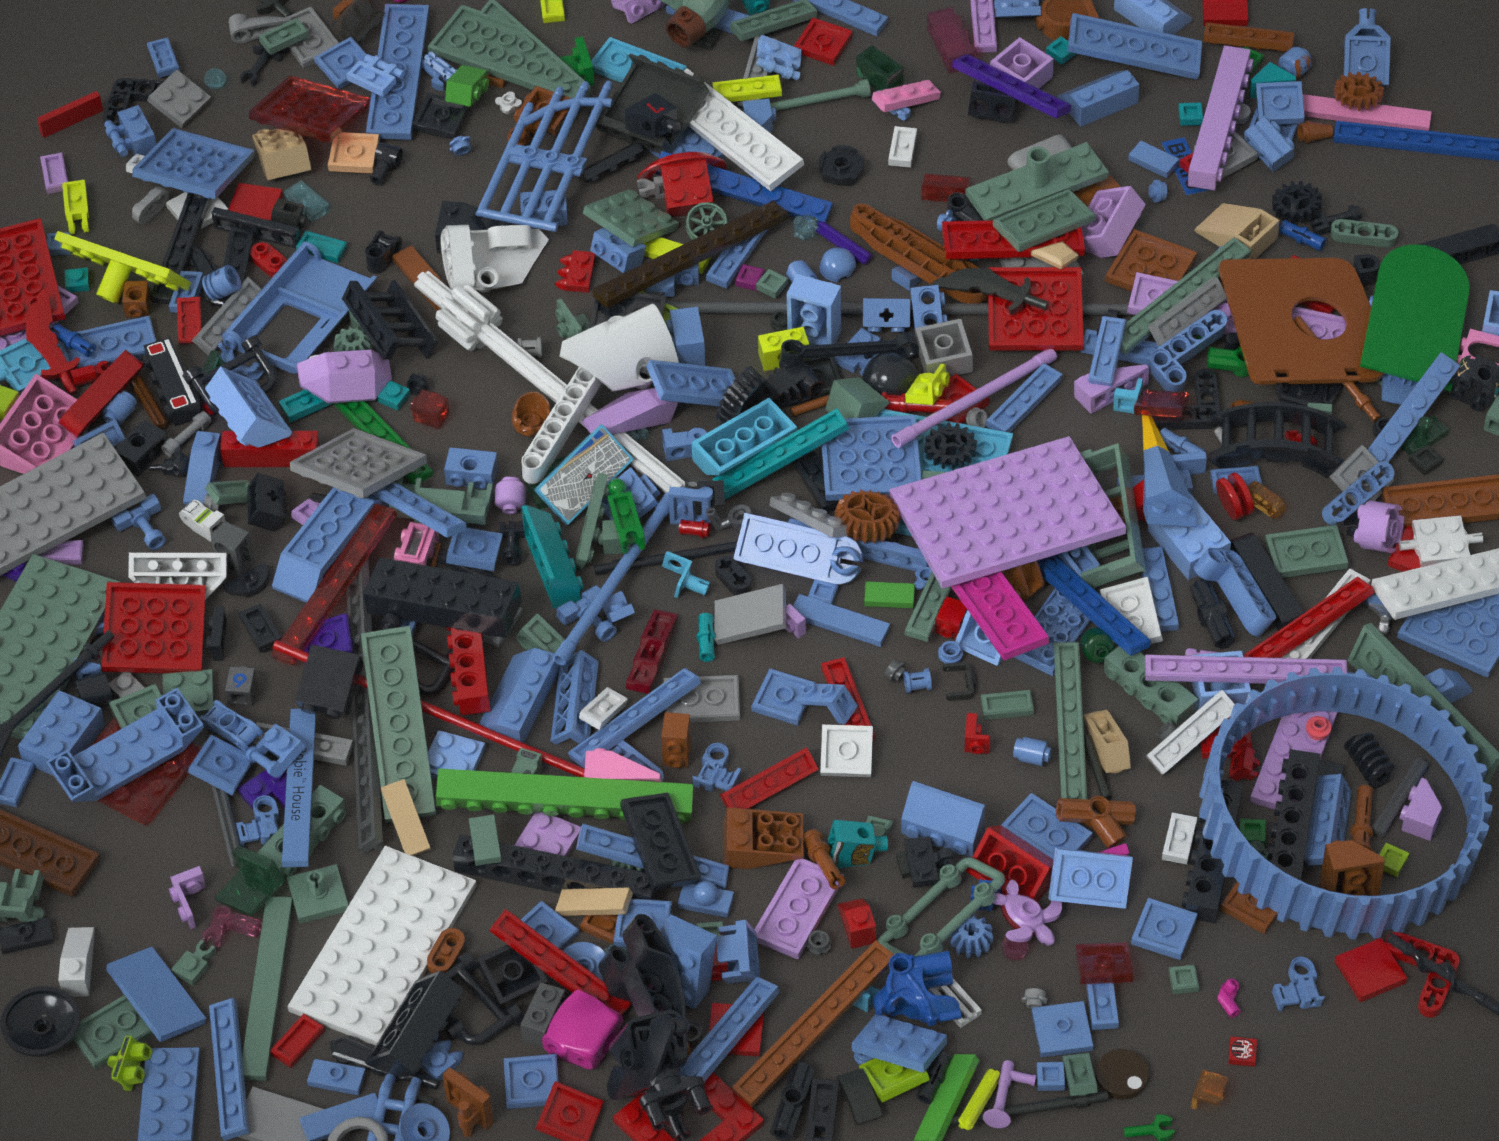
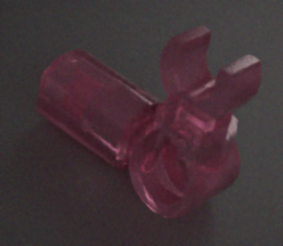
M218 906L212 912L213 918L209 924L210 928L202 933V940L206 944L209 938L215 937L214 944L218 948L222 944V934L229 928L232 931L257 938L261 930L262 921L239 913L232 914L229 907Z

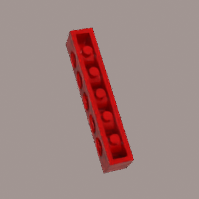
M447 628V631H451V635H447L449 650L453 649V653L449 654L450 668H455V672H451L452 687H457V691H452L454 706H459L461 715L490 712L483 635L477 632Z

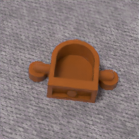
M1045 0L1041 7V16L1036 17V25L1038 30L1041 29L1052 40H1056L1060 36L1069 40L1070 21L1073 13L1099 18L1091 0Z

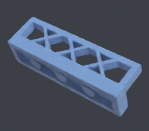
M583 650L572 654L566 664L559 667L550 740L555 745L569 738L580 744L590 737L591 725L579 719L581 710L595 698L599 661ZM573 664L572 668L568 672V666ZM571 683V686L569 687V689H568L567 692L565 693L566 688H567V687L569 686V684ZM566 724L565 731L561 732V729Z
M1342 774L1317 776L1304 858L1308 866L1323 864L1326 844L1337 840L1345 841L1352 790Z

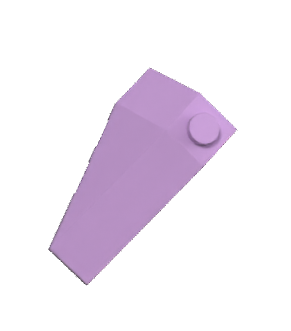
M655 388L628 392L584 418L582 424L590 433L600 424H603L611 434L671 422L678 402L660 400Z

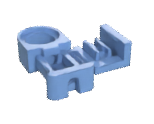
M713 743L707 747L702 757L703 767L698 777L692 776L693 786L700 788L702 785L706 791L712 792L714 791V784L716 788L725 791L738 784L741 778V768H737L734 774L733 772H727L726 766L729 761V751L724 744ZM714 752H722L724 754V757L722 759L715 760L711 758V754Z
M263 795L255 799L253 803L255 820H252V823H236L241 848H244V843L258 841L259 838H261V844L265 845L270 836L279 830L277 825L279 812L276 801L272 797ZM266 804L272 809L269 812H261L258 810V807ZM241 827L244 829L245 836H243Z
M1306 957L1294 958L1288 970L1291 981L1289 985L1274 984L1272 989L1278 1011H1282L1284 1006L1299 1003L1302 1009L1320 1007L1325 996H1319L1315 984L1317 973L1313 963ZM1303 966L1307 969L1308 973L1304 975L1299 974L1295 971L1294 967Z

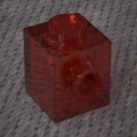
M422 389L418 397H415L411 403L410 409L413 413V420L440 429L449 414L448 398Z

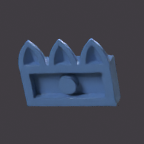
M439 1033L434 1038L435 1041L437 1040ZM451 1040L435 1043L434 1047L428 1053H425L421 1060L423 1062L421 1068L432 1078L439 1081L443 1079V1073L449 1067L454 1070L463 1058V1051H455L448 1054Z

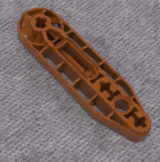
M856 204L851 211L849 223L850 229L854 233L861 236L875 251L929 284H932L933 281L940 277H947L949 273L958 270L979 268L966 259H946L943 245L907 223L884 215L867 204ZM939 289L963 303H981L988 299V295L982 294V292L978 293L980 291L978 289H971L968 292Z

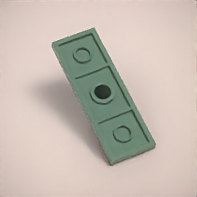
M1087 142L1050 156L1046 148L1033 147L1027 152L1026 166L966 188V196L984 221L993 220L1070 189L1074 192L1105 180L1109 176V171Z

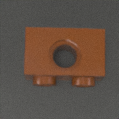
M665 712L661 734L663 766L688 768L692 744L690 714Z

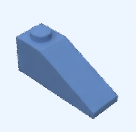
M197 431L191 449L183 504L188 505L192 500H198L204 505L205 494H208L205 488L208 483L215 482L222 459L220 433Z

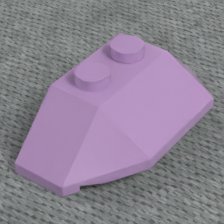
M373 350L326 352L296 365L300 387L304 390L307 389L327 403L374 401L387 383L392 381L389 360H383L381 355Z

